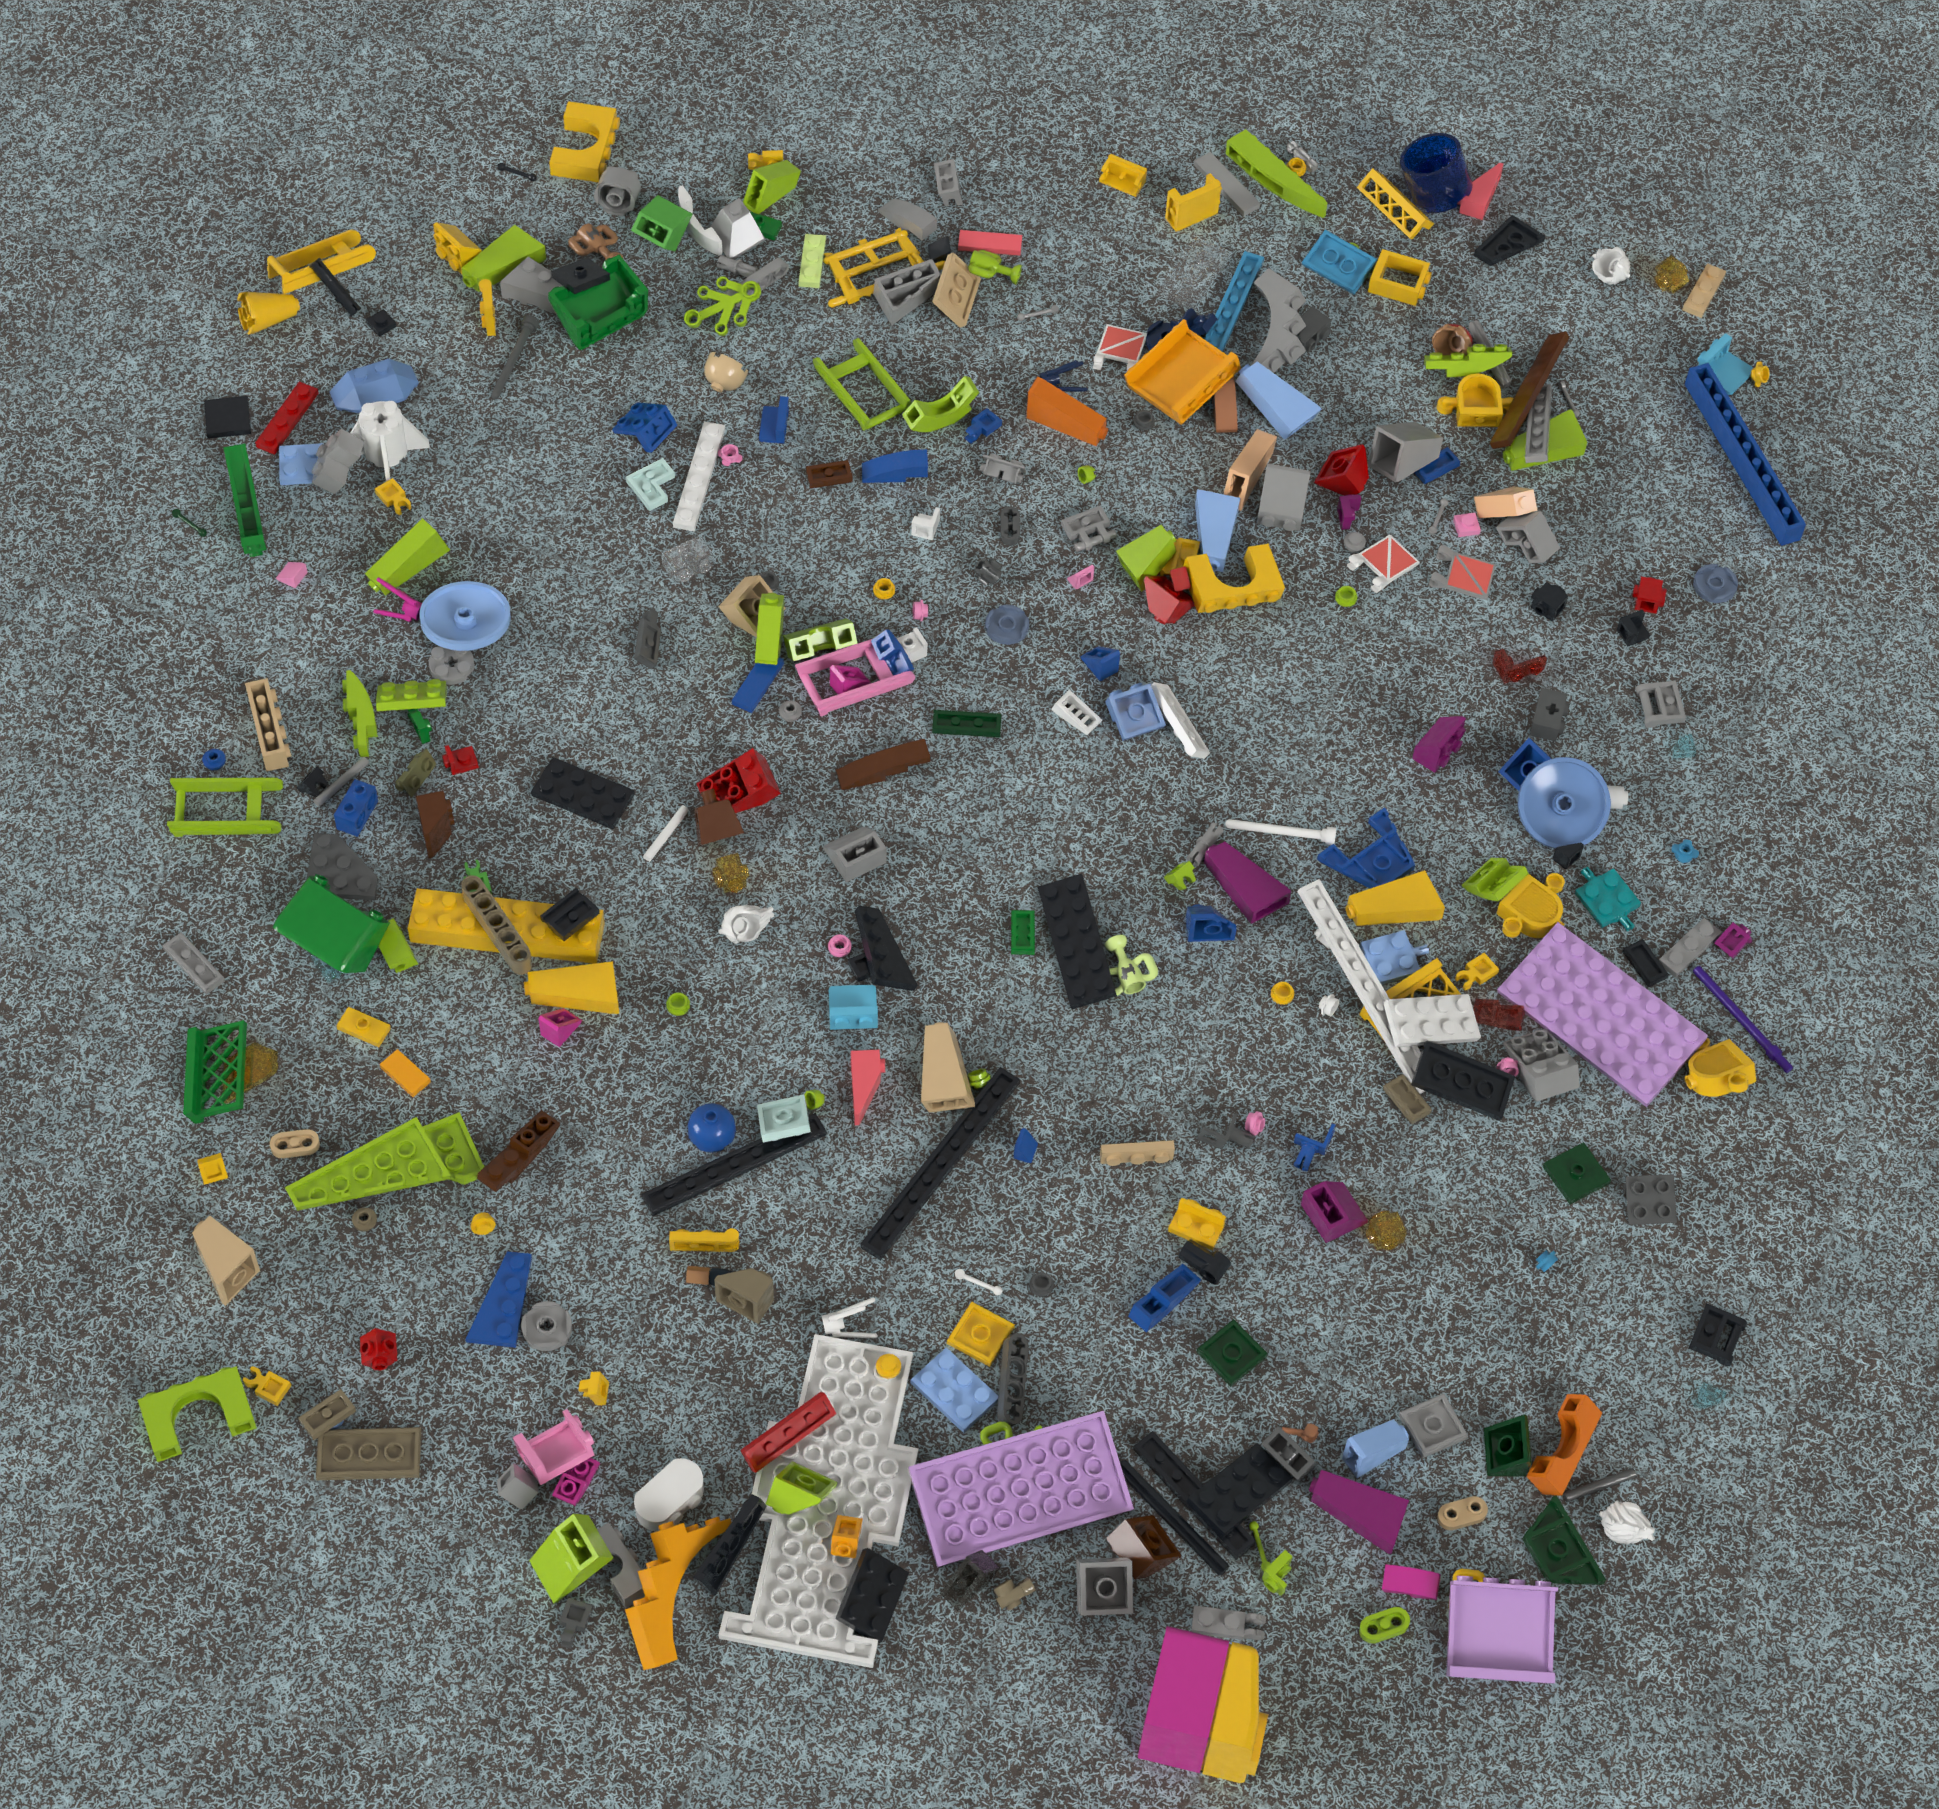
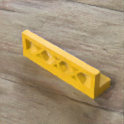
M1372 168L1357 186L1410 239H1413L1423 227L1429 230L1434 225L1381 172ZM1373 180L1375 182V191L1368 192L1365 187ZM1380 194L1389 195V204H1380ZM1393 207H1402V217L1393 216ZM1414 219L1417 225L1410 232L1407 230V220Z

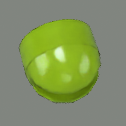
M1090 465L1079 467L1078 478L1080 482L1086 484L1093 481L1096 477V474L1093 472L1095 468Z
M813 1089L806 1091L804 1094L807 1108L810 1110L821 1107L825 1102V1096L820 1090Z

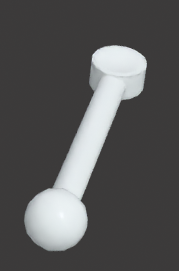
M962 1269L955 1271V1277L959 1280H968L993 1291L997 1296L1002 1294L1003 1290L1000 1286L994 1287L966 1275Z

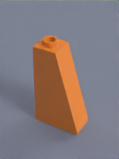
M1037 376L1028 391L1027 419L1094 446H1097L1100 440L1106 438L1108 428H1106L1107 418Z

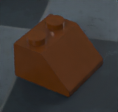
M444 791L416 796L429 859L437 854L452 835L451 825H455L450 799H445Z
M1154 1515L1125 1519L1106 1538L1111 1545L1112 1551L1119 1558L1128 1557L1132 1561V1577L1135 1580L1148 1578L1182 1556Z

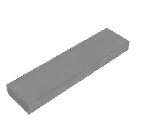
M1211 152L1194 160V166L1205 178L1207 174L1211 173L1215 179L1220 181L1222 186L1221 194L1243 217L1260 208V202Z

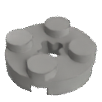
M438 646L432 649L429 658V670L432 677L440 681H446L447 685L464 682L475 667L474 657L470 650L457 651ZM449 661L457 662L454 663V667H450L449 664H446Z
M539 1302L532 1306V1309L523 1316L521 1322L522 1334L532 1349L540 1351L556 1350L559 1347L565 1346L571 1336V1316L567 1310L565 1311L556 1302ZM544 1322H549L553 1328L549 1331H544V1329H540V1326H544Z

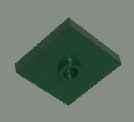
M1584 1142L1543 1164L1544 1170L1569 1204L1586 1197L1611 1182L1610 1177Z
M1234 1319L1197 1348V1353L1230 1387L1268 1356V1353Z

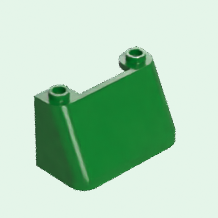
M620 255L608 258L603 263L602 268L610 273L609 281L577 294H573L571 291L568 292L564 286L554 287L548 292L550 304L572 342L579 350L585 349L643 317L647 312L648 289Z
M319 874L309 876L276 918L273 924L274 930L338 971L344 973L365 972L390 922L383 918L384 915L373 909L370 912L361 911L330 891L331 886L327 883L328 879Z

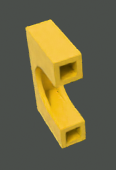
M568 101L563 116L565 130L588 133L596 137L598 141L593 146L583 150L554 147L549 161L550 174L558 177L599 182L602 173L606 170L605 161L610 159V145L615 143L614 131L619 129L620 118L617 117L616 108Z
M1269 544L1247 548L1243 560L1251 583L1243 587H1232L1222 583L1215 576L1207 554L1186 557L1183 567L1187 568L1191 585L1189 591L1197 613H1212L1220 609H1234L1244 605L1253 606L1262 602L1272 603L1281 599L1285 586Z

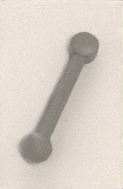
M1053 305L1050 309L1028 314L1019 313L1017 319L1024 321L1025 318L1047 313L1056 314L1059 312V307Z
M1559 382V388L1563 391L1575 417H1579L1580 411L1575 408L1566 389L1565 382Z
M1446 498L1440 500L1441 506L1433 526L1429 527L1428 530L1430 535L1437 533L1436 527L1444 507L1448 505Z

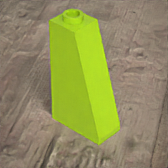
M514 224L462 267L463 282L467 287H472L478 292L480 291L479 282L483 279L490 280L492 285L497 284L527 257H530L537 263L544 262L546 260L545 245Z
M1571 409L1550 419L1548 461L1526 463L1527 431L1515 437L1511 446L1505 448L1503 459L1506 464H1509L1511 471L1577 457L1584 455L1587 440Z
M422 518L365 573L370 580L367 584L376 593L380 590L386 596L392 591L377 582L376 579L378 577L397 588L449 552L450 549L438 532Z

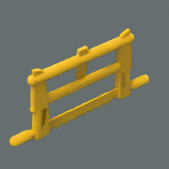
M900 227L895 230V233L868 242L865 238L858 241V246L834 254L824 253L823 262L829 264L835 278V283H839L844 296L830 299L828 306L833 308L845 304V302L852 304L859 301L863 296L871 297V294H874V284L856 290L850 277L908 258L912 266L924 262L919 255L920 251L916 249L907 237L908 232L901 230ZM895 241L899 243L903 250L880 259L873 251L875 248ZM863 252L871 261L848 270H844L839 262ZM945 261L935 263L939 271L943 270Z

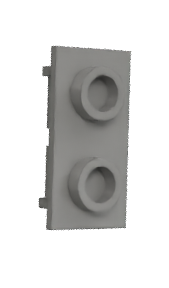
M983 454L984 461L986 462V464L982 463L980 466V472H983V475L998 479L1001 471L1004 472L1002 480L1014 484L1022 483L1024 475H1021V473L1026 474L1025 466H1022L1021 462L1016 460L1008 462L1002 460V457L996 454H990L989 456Z

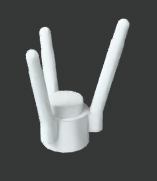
M875 1298L864 1300L837 1312L822 1315L825 1334H832L833 1338H877L876 1333L840 1332V1329L845 1328L844 1317L864 1311L866 1309L865 1306L875 1302Z

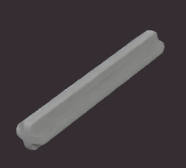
M1478 320L1471 321L1468 328L1476 343L1484 344L1486 347H1493ZM1502 363L1491 368L1501 388L1504 389L1511 385V379Z

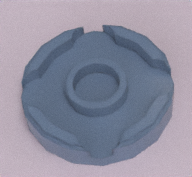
M1709 564L1698 569L1693 581L1696 593L1702 599L1712 603H1723L1732 599L1738 587L1736 575L1725 566L1724 568L1718 567L1719 564Z
M1001 605L999 608L989 611L986 616L985 630L993 641L1011 645L1020 642L1026 637L1029 632V619L1021 608L1014 605Z

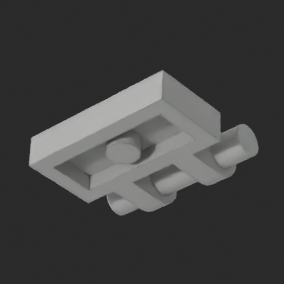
M1101 505L1061 520V526L1070 541L1078 538L1080 542L1074 544L1076 552L1081 550L1088 551L1092 549V546L1100 543L1104 545L1117 537L1114 529L1106 531L1105 528L1110 527V520ZM1097 532V536L1088 537L1089 534Z

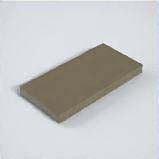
M421 1427L328 1430L318 1437L316 1480L420 1478Z

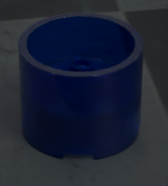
M1447 133L1427 134L1412 141L1403 150L1400 157V165L1413 204L1416 207L1426 209L1427 213H1441L1457 207V203L1470 195L1473 184L1460 142L1456 137Z

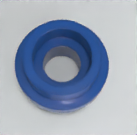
M210 749L204 753L202 761L206 768L219 770L225 764L226 757L223 751Z

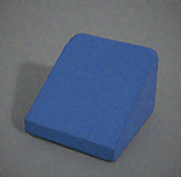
M1026 1128L1020 1130L1014 1147V1159L1031 1163L1038 1143Z

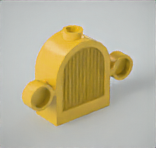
M1476 373L1470 374L1460 381L1456 397L1443 396L1439 398L1437 410L1439 413L1446 415L1452 413L1455 409L1457 426L1498 427L1502 421L1503 413L1506 414L1514 398H1501V389L1497 381L1488 375Z
M1551 873L1547 876L1545 885H1543L1528 874L1500 901L1496 914L1504 919L1502 931L1507 937L1514 938L1522 932L1532 938H1544L1557 922L1563 926L1565 925L1560 921L1563 913V904L1556 894L1561 892L1564 887L1565 880L1563 876L1558 873Z
M1707 1038L1688 1062L1689 1075L1685 1076V1082L1689 1089H1693L1696 1093L1708 1097L1722 1096L1731 1092L1741 1093L1748 1089V1085L1756 1082L1755 1063L1730 1039L1710 1046V1040Z

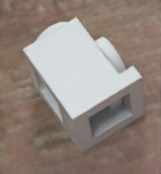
M914 628L913 632L897 638L911 663L927 656L928 644L918 628Z

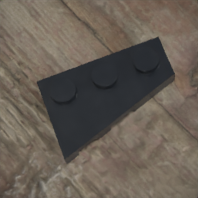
M1511 215L1475 250L1474 256L1492 266L1544 242L1545 235Z

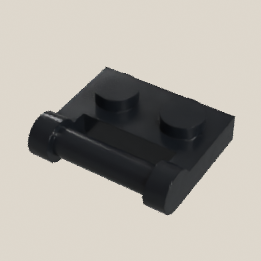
M1706 1303L1689 1349L1713 1358L1722 1365L1731 1366L1734 1359L1732 1356L1741 1332L1747 1326V1321ZM1725 1324L1731 1325L1732 1329L1724 1350L1716 1348Z

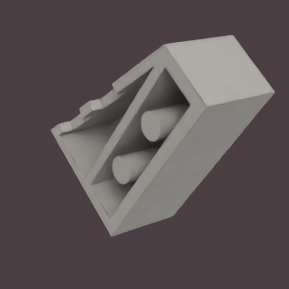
M527 257L500 281L502 298L518 300L524 305H535L541 310L556 314L548 300V292L554 287L563 285L552 278L550 270L530 257Z

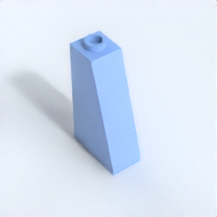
M1258 361L1251 366L1249 364L1245 365L1239 371L1240 376L1235 382L1284 440L1314 419L1322 410L1320 406Z
M1197 489L1195 510L1200 541V555H1208L1213 571L1223 572L1239 511L1240 498Z

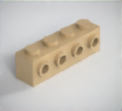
M268 678L245 683L266 772L289 767L287 758L291 757L289 745L283 743V739L287 737L284 725L279 726L278 721L282 720L280 708L274 707V703L278 702L275 689H270Z

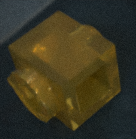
M1672 255L1655 267L1657 275L1654 279L1662 291L1668 290L1674 294L1689 282L1687 267Z
M738 853L716 858V867L712 868L716 886L718 888L722 887L724 893L730 891L738 892L747 887L746 878L750 877L746 864L742 865Z
M1381 1211L1368 1219L1367 1239L1370 1244L1374 1243L1377 1251L1381 1249L1386 1251L1392 1250L1398 1244L1404 1243L1407 1231L1398 1211L1394 1213Z

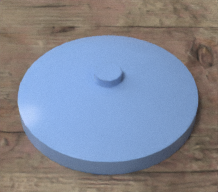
M473 581L450 583L436 589L427 596L420 608V624L426 637L438 646L457 651L476 650L494 643L507 631L511 619L510 606L506 597L490 585Z

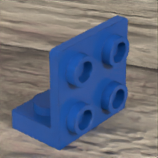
M639 402L634 404L630 411L618 420L617 425L612 430L615 434L636 435L644 450L652 453L676 428L677 423L666 405Z

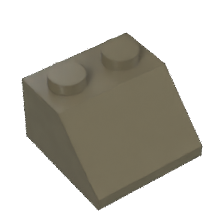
M753 1268L718 1275L714 1279L716 1301L759 1324L774 1301L773 1279L764 1271L760 1270L758 1272Z

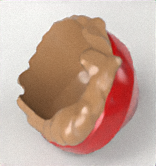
M1445 324L1432 336V344L1435 352L1442 353V355H1451L1454 352L1467 355V347H1472L1473 339L1470 332L1463 326Z

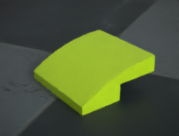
M1491 857L1462 884V887L1478 897L1500 901L1529 873L1525 866H1511L1506 858Z

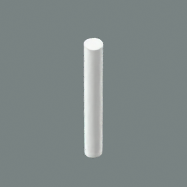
M682 805L643 855L645 860L650 862L689 812L687 807Z

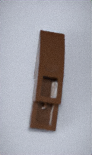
M541 1110L510 1138V1144L478 1172L477 1179L495 1192L507 1182L512 1184L545 1148L560 1127V1122Z

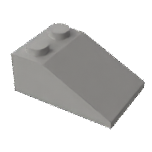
M1267 463L1257 524H1262L1266 527L1284 528L1287 531H1300L1311 471Z

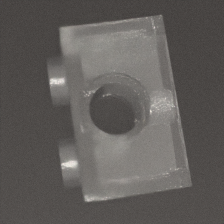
M701 536L661 553L662 566L674 584L686 582L691 577L699 573H706L714 567L713 553Z

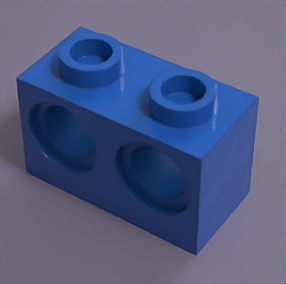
M354 779L334 813L337 830L356 837L359 836L378 803L376 786Z

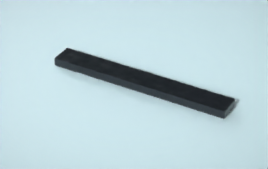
M811 1114L808 1116L811 1131L809 1133L763 1142L762 1138L648 1190L642 1193L641 1197L653 1217L827 1135V1131L817 1114Z

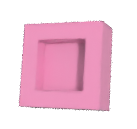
M1476 513L1454 515L1453 521L1458 537L1480 534L1481 529Z

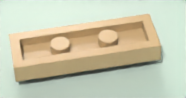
M1707 263L1682 310L1702 318L1723 281L1726 271Z
M1174 1140L1101 1145L1100 1162L1109 1166H1116L1127 1162L1138 1165L1145 1161L1165 1163L1173 1160L1175 1151Z

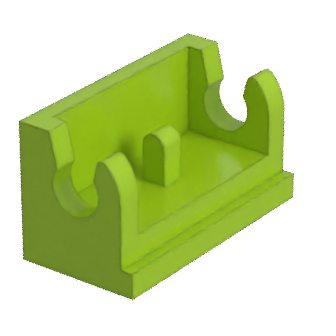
M394 918L388 921L390 924L379 944V948L389 968L394 969L398 973L418 965V962L401 928Z

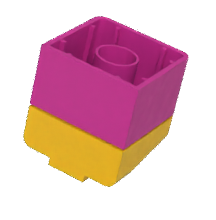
M1167 1626L1144 1723L1138 1758L1200 1773L1201 1770L1204 1775L1237 1783L1245 1782L1247 1774L1255 1776L1268 1714L1259 1712L1258 1651L1252 1646L1236 1642L1229 1644L1228 1640Z

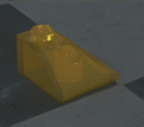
M255 1042L246 1047L244 1093L277 1073L278 1051ZM238 1052L226 1060L232 1063L238 1056ZM224 1062V1071H225L226 1068L229 1066V1065H227L225 1062ZM234 1070L225 1081L231 1084L237 1077V1072ZM223 1083L224 1092L228 1087ZM233 1091L224 1103L227 1104L236 1099V1093Z

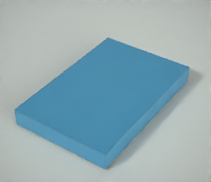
M1326 229L1302 261L1303 266L1353 295L1358 291L1377 263L1376 258Z

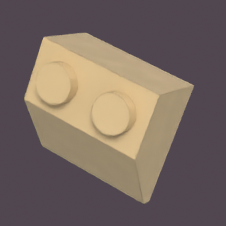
M760 575L745 577L718 607L731 623L757 638L762 593H773V591Z

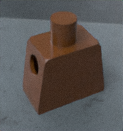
M714 789L701 792L704 806L694 809L699 846L744 833L728 799L718 802Z

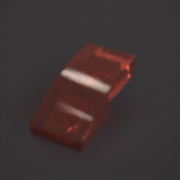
M1475 999L1473 1011L1477 1023L1502 1029L1522 1031L1525 1016L1524 1006L1500 1005L1499 1000Z

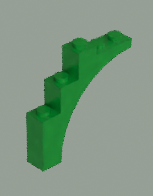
M246 443L223 447L244 554L249 553L250 557L263 555L262 551L267 550Z

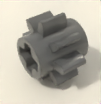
M992 557L989 560L982 558L974 568V571L977 573L975 577L984 586L988 582L994 584L1001 577L1002 571L999 570L1001 565Z

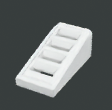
M1068 690L1051 709L1059 717L1086 735L1102 722V719L1071 690ZM1067 703L1071 705L1069 708L1065 706ZM1073 709L1078 710L1075 714L1071 712ZM1083 713L1085 717L1080 720L1078 717ZM1089 718L1093 720L1088 726L1084 724Z

